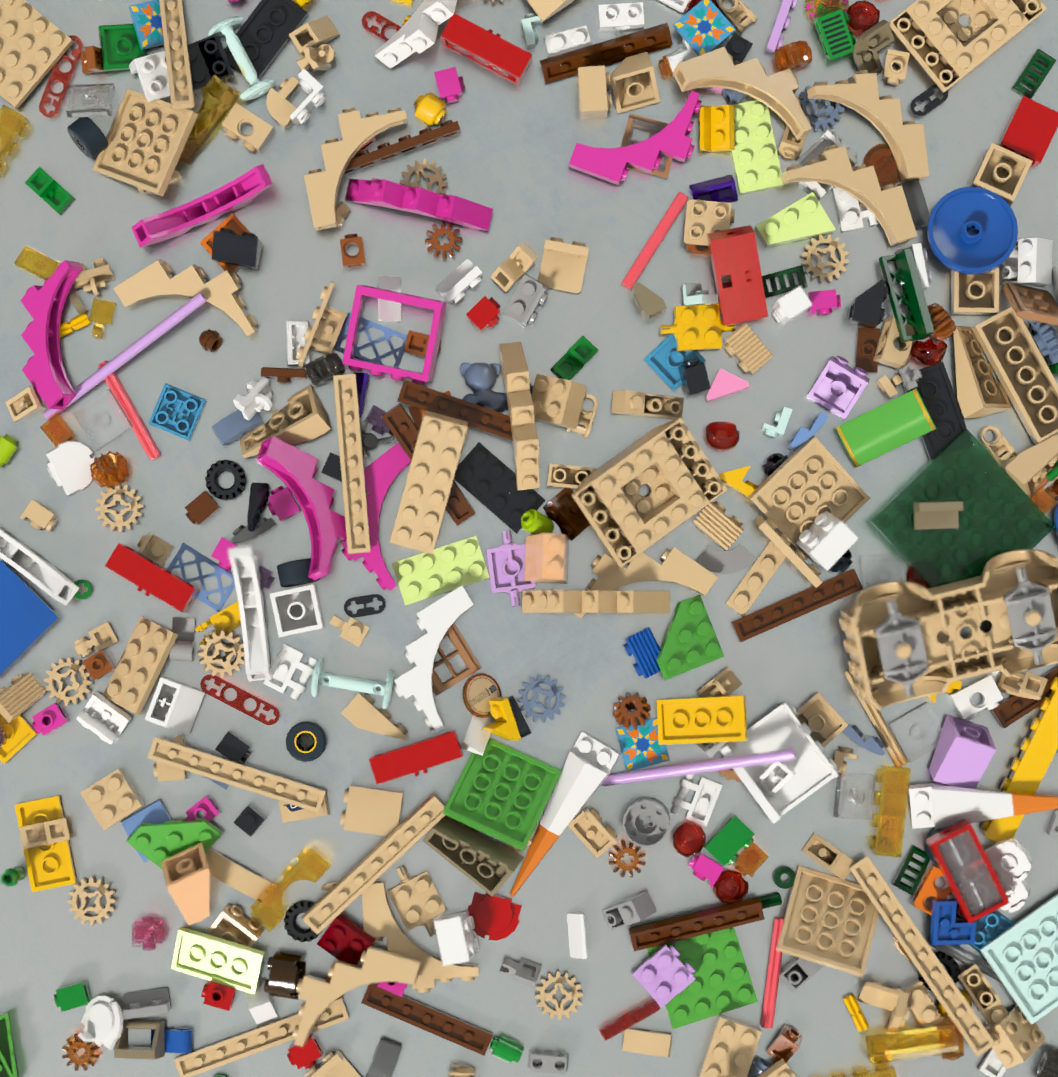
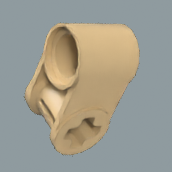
M718 0L717 8L732 24L739 35L744 33L743 30L749 24L757 21L755 14L740 0H731L733 3V8L731 9L724 8L722 0Z
M586 394L584 399L590 398L594 402V408L590 411H585L581 408L578 424L586 428L577 426L576 429L568 428L567 432L574 431L588 439L598 402L594 396Z
M985 426L979 430L978 440L997 468L1002 467V463L1009 458L1017 456L1012 445L997 427ZM987 430H992L994 433V440L992 442H988L985 439V432Z

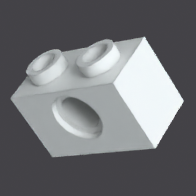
M643 2L599 5V32L643 30Z
M986 675L962 687L961 690H956L954 693L949 694L960 718H967L968 721L980 715L979 711L987 708L989 711L999 706L998 701L1003 699L992 675ZM976 692L982 696V701L978 705H974L971 700L972 695Z

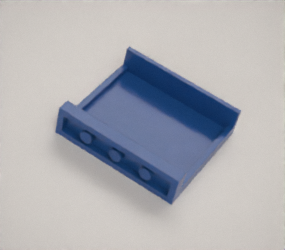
M3 559L0 561V674L60 616Z

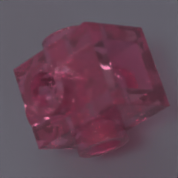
M146 917L142 918V921H134L132 924V947H142L144 951L156 950V947H159L162 941H165L166 931L165 927H162V921H156V918Z

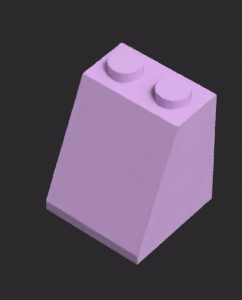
M947 714L929 767L932 779L940 785L946 784L954 787L976 789L997 750L988 728Z

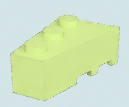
M811 192L754 228L765 248L813 238L820 234H832L836 230L814 192Z

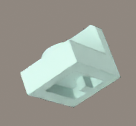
M536 13L525 15V19H521V28L527 50L535 48V41L539 40L536 27L532 28V26L542 24L543 22Z
M700 283L683 284L684 306L718 304V294H709L708 290H702Z
M783 407L782 411L778 410L773 422L777 426L774 427L764 423L761 429L766 430V435L777 438L778 435L783 436L793 409Z

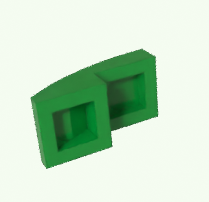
M40 166L25 182L60 215L75 199Z
M582 335L550 370L560 379L572 380L599 350Z

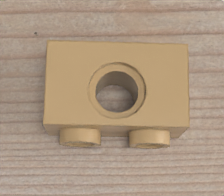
M235 103L222 123V127L225 129L224 133L233 140L238 137L244 141L242 145L252 152L256 149L261 153L275 131L273 126L238 103ZM244 125H252L253 130L250 134H242L241 130Z
M894 316L886 318L873 361L899 369L906 367L910 362V350L915 341L901 343ZM906 323L905 330L907 336L915 335L913 327ZM896 338H897V339L899 340V342H900V347H899V349L895 346V339H896Z

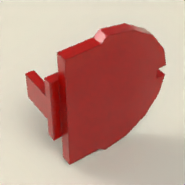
M475 892L472 903L468 906L469 916H472L474 919L475 929L473 931L482 938L488 935L489 940L497 941L507 938L515 931L520 922L518 917L522 905L512 903V899L494 895L492 897L487 892L486 895Z

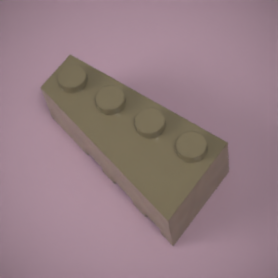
M446 815L431 829L423 840L424 843L492 897L524 859L522 855Z

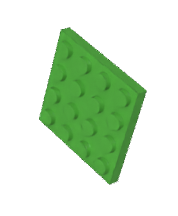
M489 738L483 756L471 753L443 810V814L524 851L562 771Z
M734 927L666 944L668 947L672 945L680 953L678 959L683 964L688 962L696 971L693 974L696 979L665 1005L673 1029L758 1002ZM663 945L647 948L649 956H652Z

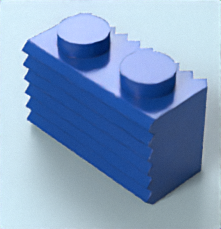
M650 627L625 638L627 643L623 644L628 656H634L637 663L633 664L638 676L643 675L646 679L661 671L656 660L661 649Z

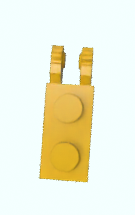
M238 601L211 616L210 620L195 628L196 632H202L213 624L217 631L216 634L220 633L221 628L227 634L229 630H234L241 626Z

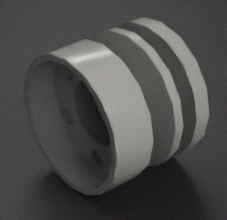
M652 797L638 798L630 803L625 811L622 824L624 834L630 842L639 847L648 848L656 846L668 834L670 815L666 806L658 799ZM648 815L650 816V821H652L653 823H648V825L645 826L643 825L644 821L641 820V818H646V816Z

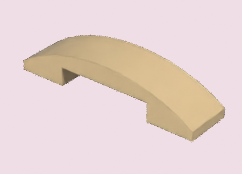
M212 848L206 851L205 855L211 876L265 905L271 906L281 886L251 872Z

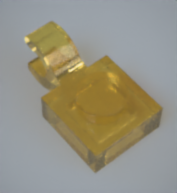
M93 299L89 320L95 322L92 330L94 338L102 339L105 324L112 325L116 309L115 302Z

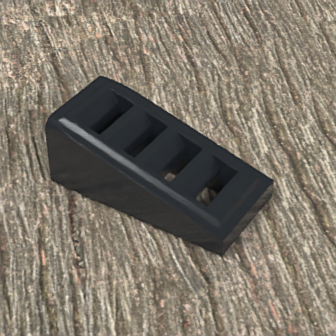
M252 482L247 516L249 532H254L268 501V483Z

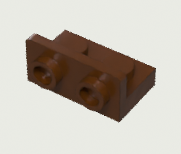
M564 488L543 509L546 511V515L559 526L562 534L572 541L591 524L571 496L573 494L572 489Z

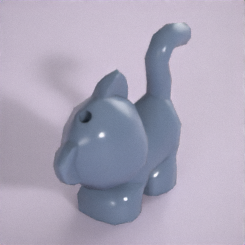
M465 362L461 364V375L465 379L466 386L473 391V394L465 395L462 400L499 413L505 411L508 408L506 393L491 390L496 383V378L500 375V364H470ZM529 382V385H530V393H532L533 386H532V384Z

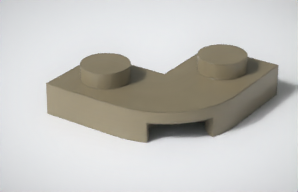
M883 19L862 33L857 39L853 56L858 71L868 70V73L878 74L883 70L877 51L895 40L888 21Z

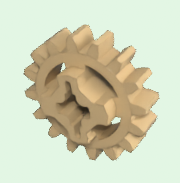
M423 159L422 164L415 160L414 167L409 164L407 165L408 173H401L405 177V180H400L401 185L423 188L422 185L418 186L421 184L420 175H422L423 179L428 182L427 190L431 191L433 186L439 183L435 193L446 195L442 188L448 187V183L442 180L447 178V175L440 174L442 167L435 168V161L428 165L426 159ZM423 169L430 170L434 174L428 175L424 173ZM416 172L415 180L409 184L411 176Z
M820 234L818 241L811 238L810 242L812 245L806 244L804 246L808 252L801 254L802 257L806 258L801 265L808 266L805 273L812 272L811 279L813 280L818 276L820 283L824 281V278H827L829 283L832 282V276L839 279L841 277L839 271L845 273L847 269L843 265L850 262L845 259L850 254L849 251H843L846 244L839 245V237L834 241L831 240V234H828L826 239ZM821 244H829V246L824 249L816 247ZM835 250L839 253L840 262L835 257ZM825 254H828V259L831 262L827 261L826 263H823L822 257L820 255L824 256ZM811 255L816 261L815 268L811 263ZM825 268L834 269V271L829 273L822 272Z
M116 484L114 490L111 486H107V493L100 492L103 498L102 500L96 499L100 507L95 508V511L101 513L97 517L98 520H105L102 526L106 527L110 524L111 531L118 527L119 532H123L124 526L128 530L132 529V522L138 525L139 522L136 517H143L139 509L144 508V505L138 504V501L142 499L141 496H134L137 490L132 489L129 492L128 485H124L123 489H121L120 484ZM123 493L128 495L133 503L125 501ZM113 495V500L110 504H106L108 498ZM118 502H120L121 505L129 507L122 509L120 511L121 514H119L118 511L110 509L114 508L115 506H118ZM133 511L132 516L126 521V515ZM106 513H111L115 516L116 522L111 521Z
M221 628L219 634L212 630L211 637L208 635L204 636L206 642L199 643L203 650L198 651V656L202 657L199 659L200 664L206 663L204 666L205 671L211 669L212 676L220 672V676L223 678L224 672H228L232 676L233 669L240 670L238 664L245 663V660L241 657L245 656L242 649L244 644L243 642H238L240 635L233 637L232 630L225 634L223 628ZM221 639L228 640L230 643H225ZM214 643L213 649L207 653L209 646ZM223 649V651L225 652V656L223 657L219 654V650ZM237 653L236 658L231 663L230 660L232 656ZM214 663H219L223 666H216Z
M68 657L67 663H65L63 658H60L59 665L52 663L53 670H46V673L50 676L43 681L49 683V686L44 689L45 691L51 690L52 693L49 698L56 696L57 704L64 700L65 706H68L70 700H72L73 704L76 705L78 704V698L81 700L86 699L84 692L91 693L87 686L93 684V681L88 680V677L91 675L89 672H85L86 667L84 665L80 666L81 660L77 659L73 663L72 657ZM70 666L66 673L58 672L61 668ZM79 672H80L81 675H82L83 683L79 681V678H78V673H79ZM71 675L73 685L66 687L64 678H69ZM54 680L58 682V691L55 688ZM70 690L79 691L73 696H67Z
M94 876L90 877L89 882L83 878L81 879L82 885L78 883L73 885L76 891H69V895L73 896V899L67 901L68 904L73 905L69 912L75 911L74 919L76 920L81 917V924H85L87 920H89L90 926L95 924V920L102 924V917L109 919L111 916L108 911L113 912L116 909L111 906L112 903L117 902V899L111 897L115 890L109 891L110 883L103 885V878H99L97 882H95ZM94 886L99 889L96 891H90L85 887ZM98 895L95 904L86 908L90 901L89 898ZM104 895L106 896V901H107V902H106V907H105V905L103 904V896H104ZM78 896L81 898L82 903L80 908L78 906ZM88 911H94L96 914L98 913L99 915L90 916L86 913Z
M559 970L556 972V976H552L549 972V979L541 978L540 981L543 985L536 986L540 993L535 994V998L541 1000L537 1003V1007L543 1006L542 1014L544 1015L549 1012L550 1019L554 1015H558V1019L561 1020L564 1014L567 1018H570V1011L577 1013L578 1011L575 1006L582 1005L578 997H582L583 992L577 991L581 988V984L575 985L576 977L574 976L569 979L568 972H565L564 976H560ZM562 981L568 983L573 990H567L562 985ZM550 983H555V986L551 990L545 991L546 987ZM558 986H560L561 993L565 994L560 1000V1005H558L557 998L553 996L557 993ZM572 999H573V1002L571 1003V1005H570L569 1007L563 1009V1005H564L568 1000H572ZM545 1001H551L556 1006V1010L549 1007Z

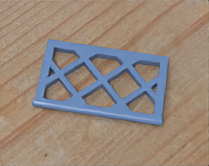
M349 312L334 347V350L344 353L345 349L341 348L340 345L342 340L347 338L345 333L346 330L348 332L351 313ZM360 317L363 327L358 329V333L365 331L370 342L360 347H357V344H355L353 357L385 365L381 359L393 354L396 360L394 367L398 368L404 354L403 349L408 335ZM374 327L382 330L385 336L373 341L368 329ZM394 335L404 339L402 346L394 349L390 337ZM387 339L392 351L379 356L374 344ZM372 346L376 358L369 359L360 354V350Z
M182 543L181 548L167 568L171 572L174 568L180 567L183 580L187 582L200 580L203 592L198 593L196 598L218 612L236 586L235 580H233L230 586L222 588L220 575L226 574L234 579L233 573L220 567L217 563L185 543ZM185 549L195 555L194 561L183 563L181 555ZM200 562H207L213 566L215 573L202 575ZM197 564L199 576L187 579L184 566ZM216 576L219 589L206 591L204 578ZM220 592L221 601L218 605L208 600V594Z

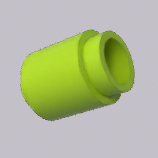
M5 434V436L0 435V468L8 463L18 449V446L15 445L17 440L8 434Z
M530 509L522 515L521 526L526 531L534 535L542 533L551 534L553 532L554 524L551 519L535 509Z

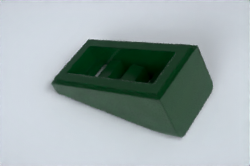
M1037 49L1012 89L1032 99L1055 64L1056 59ZM1038 58L1039 60L1046 63L1047 67L1037 62L1036 59ZM1034 66L1042 71V75L1032 70L1031 67ZM1026 74H1029L1038 81L1036 83L1026 77ZM1023 81L1029 86H1031L1033 89L1030 91L1029 89L1022 86L1020 83Z
M803 266L762 276L765 298L791 292L799 286L801 288L808 287ZM794 272L797 273L799 281L798 285L795 284V280L793 277ZM786 274L788 275L791 287L786 286L784 278ZM775 277H779L782 288L780 290L777 288ZM767 279H770L773 289L772 292H769L766 282Z
M912 845L891 884L913 896L931 860L926 852ZM915 853L924 858L923 863L913 858V854ZM911 861L920 866L919 870L909 866V862ZM906 869L916 874L915 878L905 874ZM902 877L912 882L911 885L908 886L901 882Z

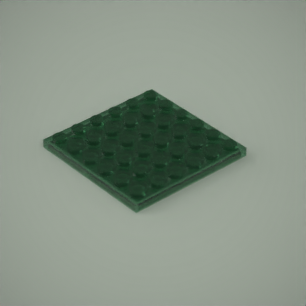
M964 429L870 520L931 588L981 576L986 563L991 558L1007 551L1033 549L1055 528V525L968 429ZM963 501V510L958 511L959 528L914 530L913 503Z

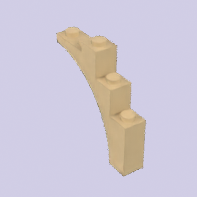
M721 47L680 62L673 71V75L682 92L696 88L717 87L732 89L759 100L778 114L788 125L797 141L805 138L812 129L810 120L805 116L799 99L794 95L799 89L796 76L792 74L790 68L766 76V70L760 64L757 57L734 66L732 56L726 51L725 47Z
M868 70L856 71L855 75L848 78V80L836 81L833 85H828L827 81L816 82L813 87L807 90L808 99H824L840 103L857 111L869 120L882 134L891 148L897 163L900 182L922 180L929 177L924 123L916 124L913 120L903 122L900 98L892 99L891 95L879 97L877 73H868Z
M355 108L344 109L342 113L338 114L342 141H339L338 138L326 140L325 144H321L326 171L322 172L321 169H313L308 171L307 175H304L315 231L337 227V193L342 176L351 159L363 145L376 135L391 127L408 123L405 110L401 111V108H394L388 110L387 114L379 115V112L366 114V118H362L360 110L355 111Z
M837 144L825 147V151L819 155V159L806 162L807 166L799 167L798 164L785 168L786 172L780 175L782 184L799 181L818 182L834 186L849 193L862 202L876 217L884 229L890 246L910 241L917 237L902 185L894 187V184H890L880 188L874 166L866 167L865 164L852 168L845 146L837 147Z
M160 259L113 288L125 307L156 295L178 294L195 297L201 292L207 302L223 310L236 321L247 337L258 331L256 319L252 314H247L244 309L246 306L244 300L240 295L236 296L234 293L241 289L240 283L242 281L235 271L231 272L230 269L207 282L205 280L207 275L201 266L197 267L194 264L173 277L171 275L173 273L171 266L167 261L163 262Z
M522 343L499 344L500 364L506 389L513 439L517 489L519 491L540 488L539 438L534 421V404L530 393L529 370Z
M675 547L672 550L666 549L660 558L663 561L661 565L642 552L627 563V568L624 566L620 568L614 559L604 553L602 557L598 555L591 564L594 568L592 573L597 575L598 579L592 578L586 590L614 591L621 586L631 583L658 580L674 582L706 596L718 577ZM586 613L574 614L577 615L579 618H582Z
M522 591V613H670V591Z
M385 881L372 883L362 893L364 931L375 938L374 942L383 941V937H387V951L423 961L417 983L412 985V989H417L418 993L431 992V988H435V979H439V982H452V978L461 977V981L475 980V976H479V965L456 963L443 966L441 958L428 953L412 941L402 930L393 915L387 899Z
M371 946L362 953L360 963L363 964V967L339 960L335 965H331L328 975L331 981L311 975L304 976L303 979L299 980L296 992H299L298 998L306 1000V1004L302 1003L299 1016L302 1018L300 1025H296L292 1037L295 1038L294 1045L303 1047L307 1044L311 1031L321 1014L346 992L359 986L376 982H401L414 985L417 983L423 961Z

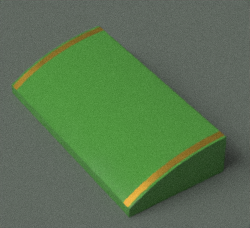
M917 389L836 427L855 468L936 429Z

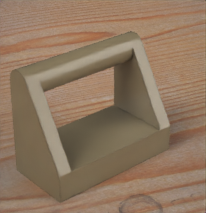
M640 282L634 283L632 294L644 321L665 313L667 307L662 298Z
M123 1020V1030L114 1047V1058L158 1059L165 1056L164 1021ZM128 1029L155 1030L152 1047L128 1046Z

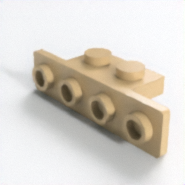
M332 281L329 287L324 286L320 296L323 299L321 307L316 306L312 316L316 320L313 327L308 326L304 336L305 339H308L305 347L300 346L296 358L300 359L298 363L300 367H303L310 348L331 356L345 322L346 313L327 306L335 285Z

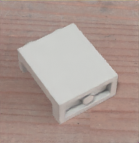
M827 130L792 165L798 164L799 167L807 166L806 162L819 159V155L825 151V147L837 144V147H842L843 145L840 143L842 139L834 131L830 133ZM848 147L846 150L853 168L858 163L856 159L858 156ZM799 181L810 193L814 192L818 201L834 187L818 182Z

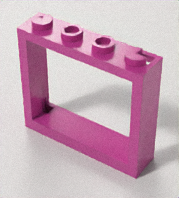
M356 285L342 364L349 365L348 369L354 371H361L362 368L369 369V374L378 376L388 373L391 374L392 379L404 380V377L411 378L413 383L421 385L432 381L447 302L367 285ZM364 296L434 310L423 373L353 359Z

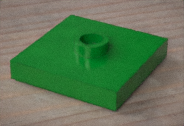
M134 24L98 26L103 71L128 70L133 59L147 56L146 49L141 50Z

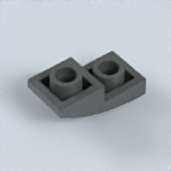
M919 180L897 184V186L902 185L915 229L928 226L930 215Z
M265 517L257 523V529L254 532H249L248 525L246 527L241 525L232 533L234 537L231 540L233 543H240L258 538L275 528L278 524L273 518L270 517L267 520Z
M380 1039L366 1077H391L402 1045Z

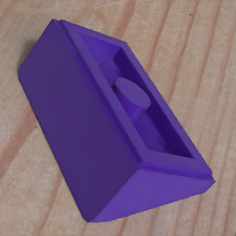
M732 175L689 185L693 200L726 203L738 200L735 180Z
M355 372L359 417L361 419L363 418L370 375L368 373Z

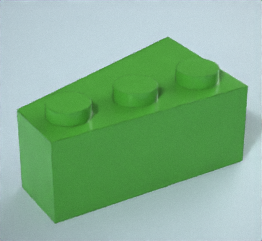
M7 1011L0 1015V1077H18L10 1018Z

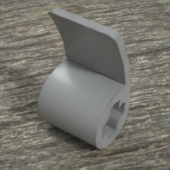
M173 617L172 632L178 634L169 653L170 660L193 661L195 619Z

